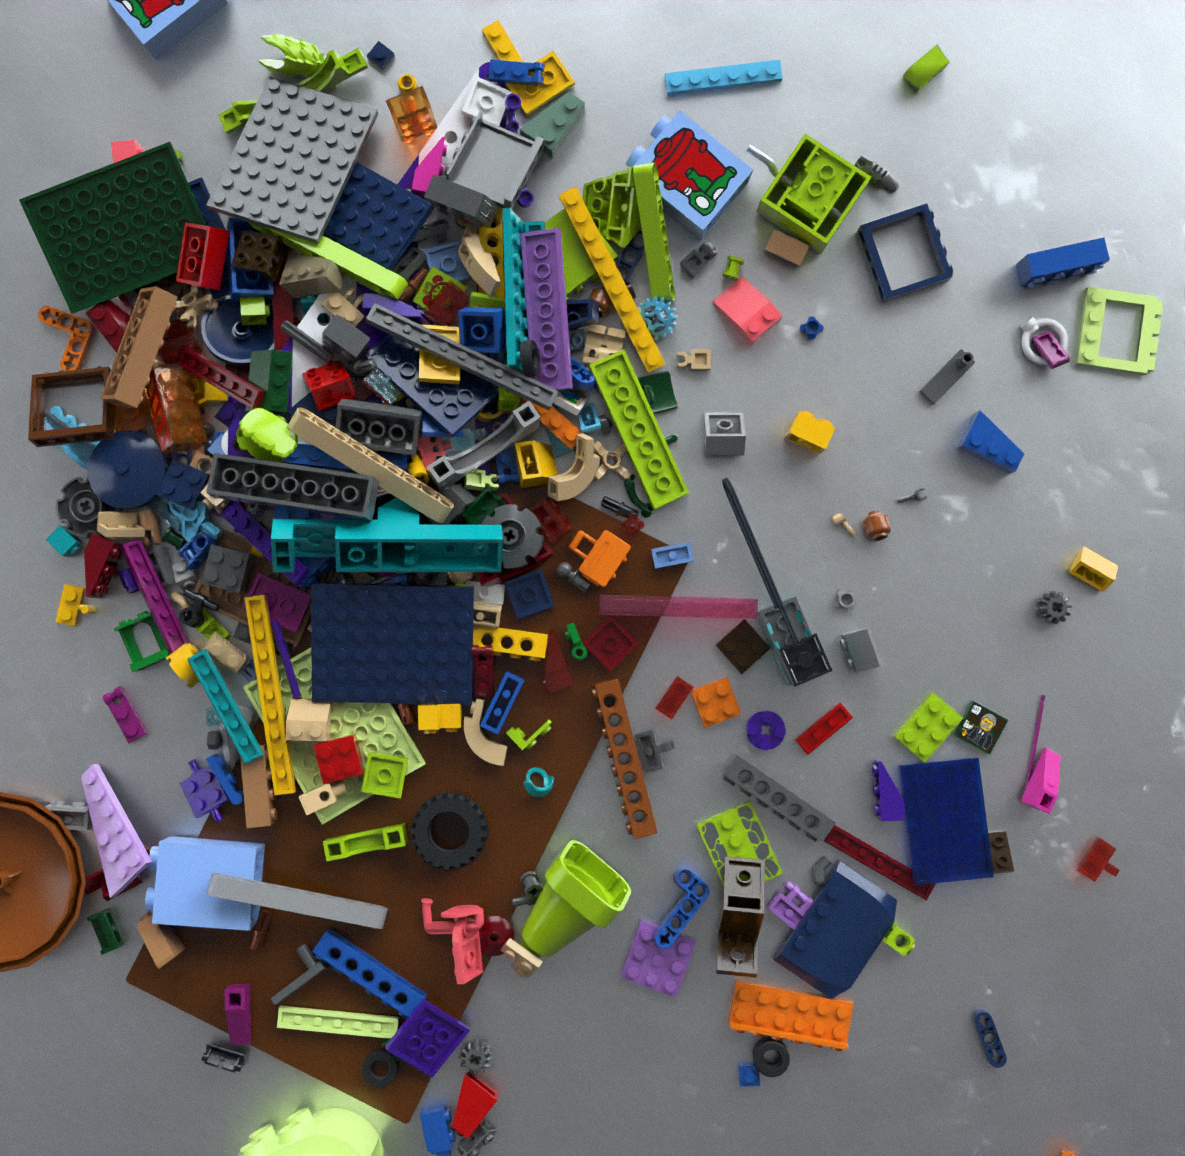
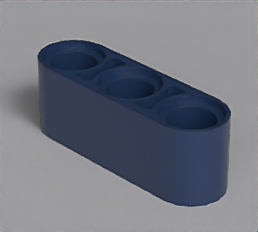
M641 230L636 233L624 248L616 263L619 272H623L626 275L623 279L625 283L629 282L645 252L644 243L642 245L634 243L636 238L643 240ZM627 255L634 256L635 260L633 262H627L625 260V257Z

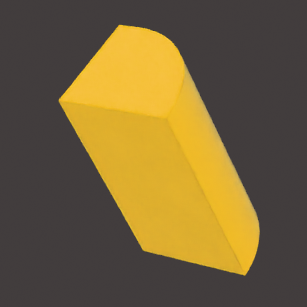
M1083 547L1074 559L1069 573L1104 592L1115 581L1118 566L1088 548Z

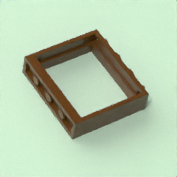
M98 366L91 369L79 368L72 371L60 370L54 373L43 372V374L32 375L28 440L36 447L114 439L115 405L103 401L102 424L44 430L46 388L104 382L105 387L111 369Z

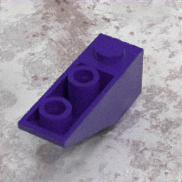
M875 760V765H872V775L876 780V784L873 785L874 797L876 796L877 804H874V815L880 821H904V799L883 763Z

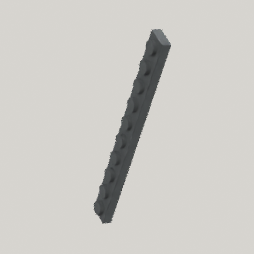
M374 303L366 317L365 323L544 409L550 410L557 396V390Z

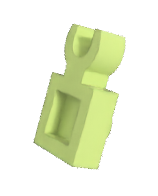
M476 469L464 477V488L484 491L485 487L489 486L493 491H496L499 485L493 484L491 481L496 482L498 475L491 474L486 476L485 470Z

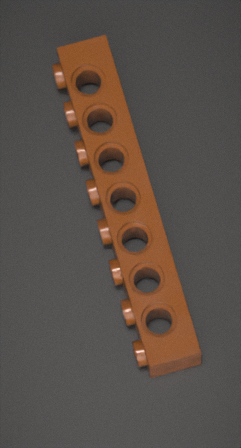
M614 678L595 683V689H592L594 701L598 700L600 708H597L599 720L603 719L605 727L601 729L604 739L608 738L609 746L606 749L608 757L613 758L614 765L611 766L614 778L618 777L619 785H616L619 797H623L624 804H621L623 815H627L629 823H626L628 834H632L634 839L657 834L619 680ZM607 696H612L614 698L613 705L605 706L604 699ZM617 715L619 722L614 726L610 725L609 718ZM619 734L623 735V742L619 745L614 744V737ZM621 754L629 756L628 761L624 764L619 763L618 760ZM632 773L633 780L629 783L624 782V775ZM632 792L638 793V799L634 802L628 800ZM636 812H643L641 820L636 821L633 819Z

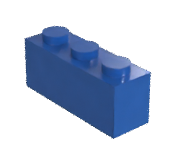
M508 671L505 673L480 724L481 727L497 735L500 733L525 679Z

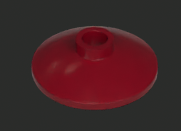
M489 916L484 919V924L479 929L481 951L490 956L504 954L501 948L509 938L514 941L515 938L514 929L507 919L501 916ZM496 934L498 939L494 941L490 936Z

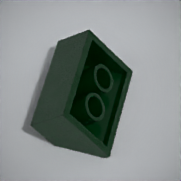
M272 349L251 351L248 382L265 391L260 408L274 415L287 416L292 352ZM246 406V412L253 410Z

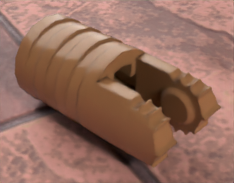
M156 510L138 512L140 526L145 529V536L142 537L143 546L146 548L151 545L150 532L154 544L161 545Z

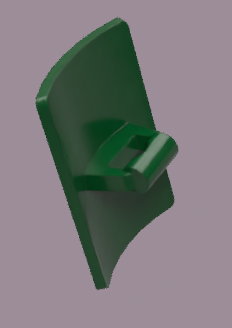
M669 371L638 378L653 414L678 407Z

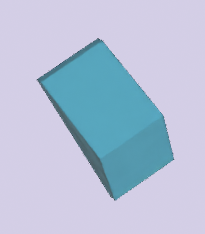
M594 403L586 404L577 415L581 432L588 436L601 432L602 428Z

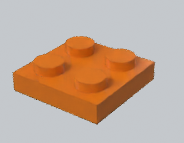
M728 677L691 690L704 728L741 714Z

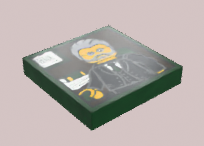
M972 701L954 736L990 755L1008 719Z

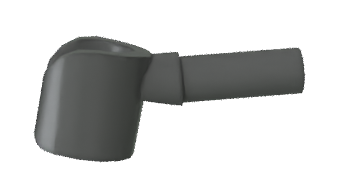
M917 489L913 494L898 498V501L901 503L914 499L917 501L924 500L927 496L922 498L919 496V492L925 489Z

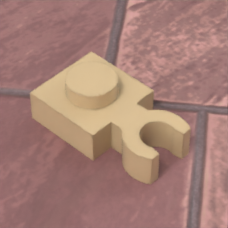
M691 349V355H687L685 352L677 353V357L685 359V362L678 363L677 367L684 368L687 365H691V370H711V349Z

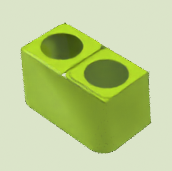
M935 45L910 66L903 77L918 92L942 72L950 61L940 47Z

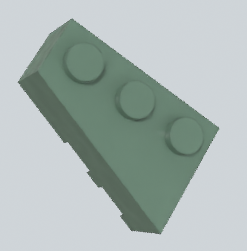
M567 92L520 128V135L532 141H535L537 136L544 138L543 152L553 158L584 113L585 102Z

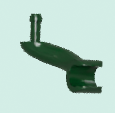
M632 474L630 479L624 480L626 492L631 502L641 510V515L644 518H648L651 516L653 508L650 503L645 504L638 498L635 491V483L633 482L635 475Z

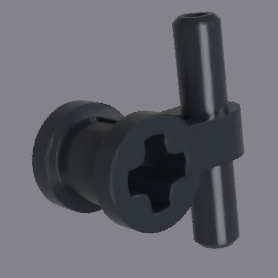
M185 589L183 595L194 602L191 607L184 608L180 612L179 619L184 625L198 628L204 622L202 614L204 607L217 612L220 606L208 600V597L201 593L197 594L189 589Z

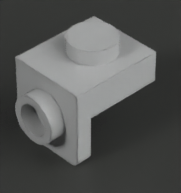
M185 560L172 564L175 582L183 592L185 589L194 590L199 580L195 569L190 570Z

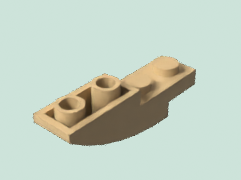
M467 224L461 236L462 243L458 254L464 267L475 282L490 296H494L501 283L500 276H498L496 264L492 259L491 253H485L483 247H481L475 226Z

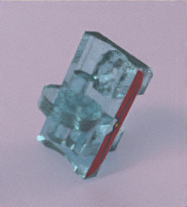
M378 367L374 368L362 381L370 391H373L387 405H391L402 394L391 382L392 377L390 375L386 377Z

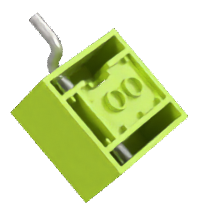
M806 133L781 170L777 169L775 162L769 156L754 146L750 145L746 151L763 162L768 167L769 172L775 177L761 198L756 212L799 241L809 245L811 249L820 255L872 178Z

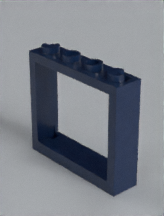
M927 203L860 225L857 230L882 303L947 282L953 277L952 265L948 263L946 258V248L940 241V230L937 226L935 227L933 221L934 213ZM921 214L941 274L891 290L871 230Z

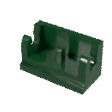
M488 486L461 515L469 525H481L487 515L490 517L495 516V508L506 504Z
M110 907L87 917V920L91 921L101 945V955L124 945Z

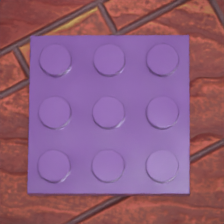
M640 920L620 977L676 998L696 940L680 934L669 948H659L652 941V936L659 926ZM660 935V936H659V938L661 939L660 943H661V942H663V943L666 942V940H665V936H666V935H664V936H663V935Z

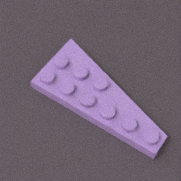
M94 764L81 776L109 896L113 898L121 893L152 863V860L99 764Z

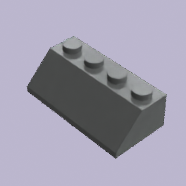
M342 398L337 406L336 428L368 449L415 456L421 429L422 410Z

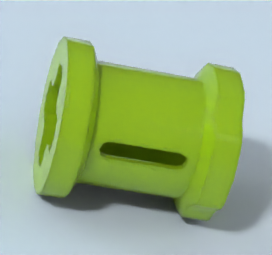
M728 256L727 267L723 271L722 276L738 281V274L741 265L744 264V260L735 256Z

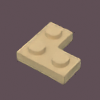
M511 938L501 948V951L504 952L508 959L515 960L512 968L521 977H530L543 962Z

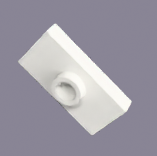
M467 581L465 583L467 586H474V601L503 605L505 585L481 586L480 582Z

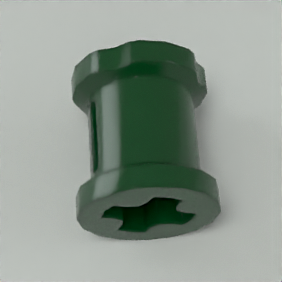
M172 526L165 531L161 539L164 543L168 542L175 546L178 551L187 543L183 535L176 532Z

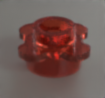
M634 513L629 514L626 521L621 523V528L626 529L631 537H635L637 532L645 526L644 522L640 521Z

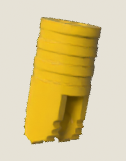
M416 453L415 456H411L413 462H407V472L422 483L427 484L429 476L421 456Z

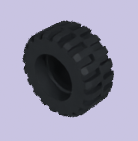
M450 791L442 794L438 793L423 803L413 817V824L410 830L412 845H415L417 855L423 857L422 861L426 864H432V868H443L444 871H450L451 869H462L463 866H468L477 859L486 844L489 828L486 814L480 808L481 805L478 802H474L472 797L468 795H462L461 792L450 793ZM442 813H457L467 822L469 829L467 840L456 849L443 848L432 837L431 827L433 821Z

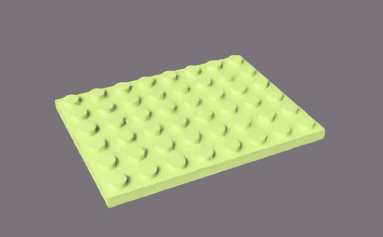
M311 648L290 659L301 693L300 697L293 698L284 665L282 664L277 667L285 721L287 720L291 699H312ZM256 679L243 688L263 721ZM332 702L330 740L356 733L364 768H366L369 751L409 758L406 775L426 764L392 703ZM289 740L294 777L303 793L324 785L313 746L324 741ZM364 773L330 783L333 786L343 782L347 793L336 797L337 802L315 811L322 825L374 795L361 792ZM321 793V799L324 800L329 798V793Z

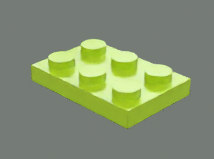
M931 692L894 737L925 763L961 722L963 717L934 692Z

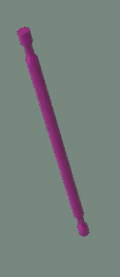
M1041 695V704L1039 706L1025 788L1031 779L1045 695Z

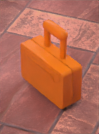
M580 530L569 544L568 549L584 559L579 567V572L582 576L597 587L601 586L604 588L610 579L614 580L616 578L615 572L620 564L626 563V555L630 551L631 546L607 530L603 531L598 540ZM583 538L594 544L588 555L577 549Z

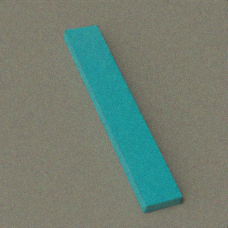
M204 649L187 658L244 763L247 764L264 755L208 650Z

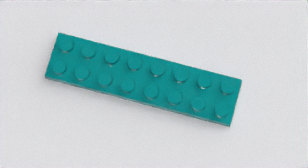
M511 208L503 209L507 366L524 374L520 362V346L523 341L528 340L526 336L528 324L527 317H525L526 298L521 233H525V224Z

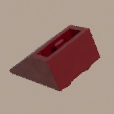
M92 533L84 550L86 597L102 599L103 596L107 595L110 589L109 583L118 572V563L124 558L120 549L123 543L106 539L105 536Z

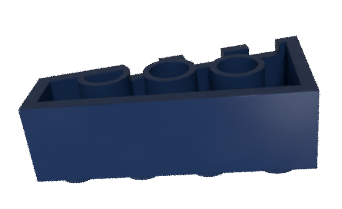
M593 299L566 300L568 330H575L599 322V303Z

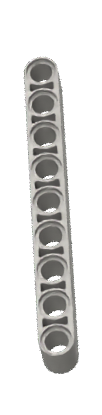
M221 873L211 874L206 893L218 898L383 929L388 911L387 907Z

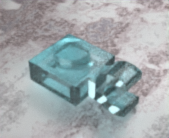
M468 427L462 430L463 437H453L452 440L456 449L461 453L476 445L475 440L487 436L485 428L471 433Z

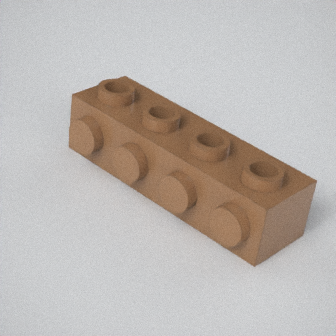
M267 744L260 745L264 755L247 764L244 763L240 756L247 828L271 826L277 820V810L273 806V800H275L276 795H274V788H272L271 784L272 775Z

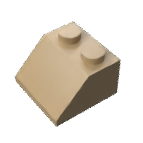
M291 699L286 720V740L329 741L331 737L332 702H313L312 699Z

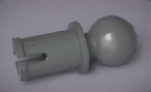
M562 562L557 566V574L562 578L568 577V583L571 582L583 593L590 586L591 582L581 576L578 570L573 572L569 563Z

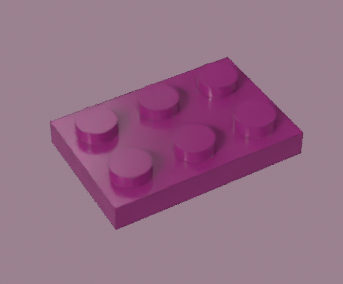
M257 573L247 597L266 595L270 622L278 620L280 626L298 633L311 603V595L261 573ZM244 603L242 609L246 611V605Z

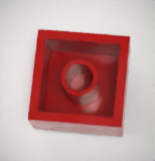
M356 733L313 745L323 784L365 773Z

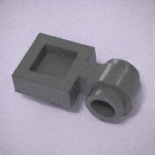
M705 241L699 247L700 253L694 249L680 262L693 278L708 265L705 259L711 260L718 253L716 247L711 242Z

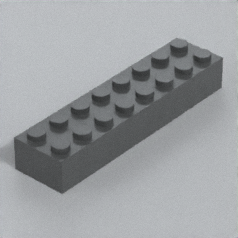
M214 453L206 493L214 498L372 521L379 481L374 476Z

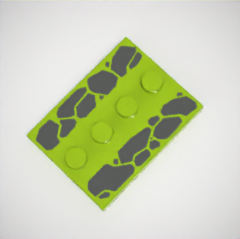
M750 800L696 824L723 886L725 856L765 860V882L783 874ZM747 875L739 876L742 881L749 880Z

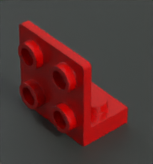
M339 360L330 361L324 366L311 368L302 373L318 411L337 405L342 398L353 399L356 397L350 376Z

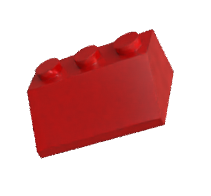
M185 222L176 282L220 290L229 231Z

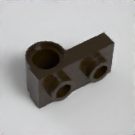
M1006 831L986 833L985 839L989 853L988 867L990 873L1013 872L1014 867Z

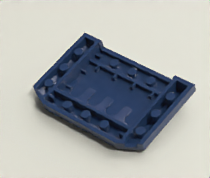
M840 860L837 861L829 873L828 880L786 943L783 942L773 957L775 962L830 999L852 987L893 925L897 905L896 898Z

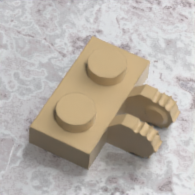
M352 286L344 296L337 291L331 292L321 302V306L335 317L338 314L354 327L365 317L357 309L363 303L364 294L360 295L353 305L347 301L355 294L357 290L355 286Z

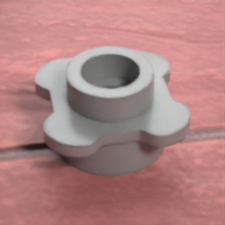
M843 589L839 590L835 606L839 609L843 607L853 610L856 593L854 591L845 592Z

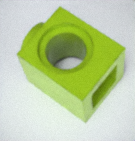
M264 297L240 298L242 325L267 324L266 317H270L269 305H265Z
M894 923L883 938L887 945L904 957L913 950L914 942L916 941ZM903 936L904 942L896 945V939Z

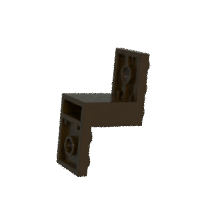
M725 856L723 899L718 916L716 974L757 978L758 935L764 917L765 860ZM747 875L749 880L742 881L739 876ZM739 952L743 957L736 959L732 956V953Z

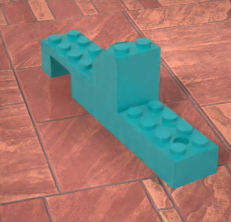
M397 497L378 507V520L273 519L271 532L273 572H294L296 557H336V572H501L503 544L501 525H419V511Z

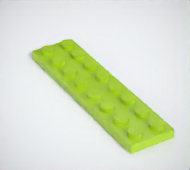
M620 350L588 365L653 510L688 494L689 491L625 350Z

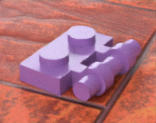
M787 881L783 887L788 891V894L784 896L778 892L767 908L795 930L814 899L803 894L797 885H792ZM794 897L802 902L800 907L791 902Z

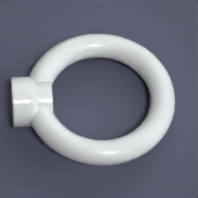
M1032 316L1020 326L1024 331L1021 339L1022 350L1025 356L1033 363L1048 365L1043 357L1037 356L1031 350L1029 344L1031 334L1041 326L1051 327L1058 333L1060 345L1066 351L1068 346L1067 333L1064 327L1053 319L1042 318L1035 320Z

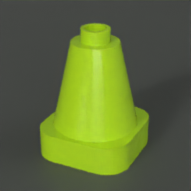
M571 840L554 859L545 873L547 882L522 928L521 933L524 940L521 942V946L537 958L541 956L551 957L594 926L607 928L627 903L631 894L628 883L587 846L578 841Z

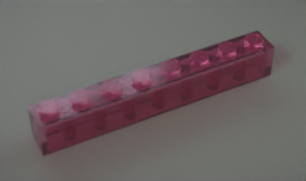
M598 594L597 601L598 615L757 619L758 599Z

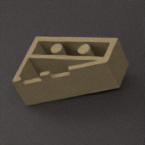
M289 252L279 285L293 298L340 291L345 273L330 259Z

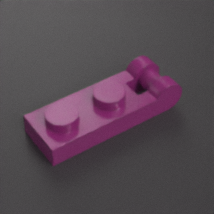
M122 686L116 687L111 693L107 692L102 695L103 701L108 705L128 743H132L148 734ZM120 698L121 703L117 705L114 700Z

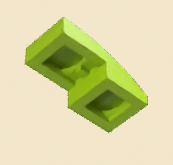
M204 607L202 611L204 622L200 627L196 628L198 632L207 639L214 632H217L221 637L224 636V639L228 640L232 634Z

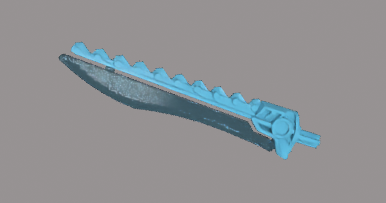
M55 406L50 410L51 414L71 428L88 426L82 423L78 426L74 415L64 417L62 408L59 406ZM45 413L44 425L48 430L65 428ZM93 441L91 443L97 446L100 441ZM85 442L59 445L77 464L88 470L89 459L94 448ZM158 496L147 504L150 509L169 523L176 531H182V535L187 542L200 531H203L215 540L222 535L223 530L209 522L210 509L200 499L194 511L171 501L167 503ZM171 511H172L176 516H178V517L181 519V521H180L179 519H177L174 515H172V514H171Z

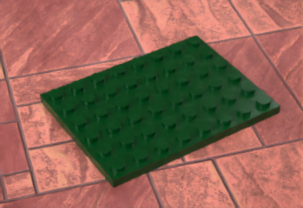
M171 142L164 143L19 199L71 314L176 274L185 222L207 226Z

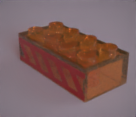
M153 368L149 374V384L145 389L161 451L198 450L208 443L190 372L183 368Z

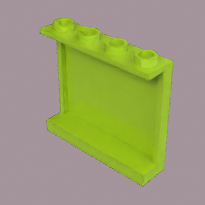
M562 209L545 222V230L561 229L566 300H570L569 296L573 293H580L586 288L585 284L589 281L595 282L599 279V276L565 209ZM600 233L611 257L613 258L616 264V261L618 260V255L615 253V251L612 249V247Z

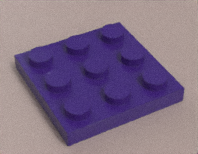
M422 999L385 1047L390 1053L433 1078L470 1032V1029L464 1023L427 1000Z

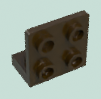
M243 231L231 266L235 269L260 272L269 282L276 283L288 247L279 236Z

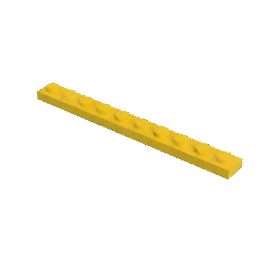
M575 186L561 193L558 197L647 373L665 365V362L577 187Z
M267 596L245 597L274 795L295 793L296 786L289 740H286V721Z

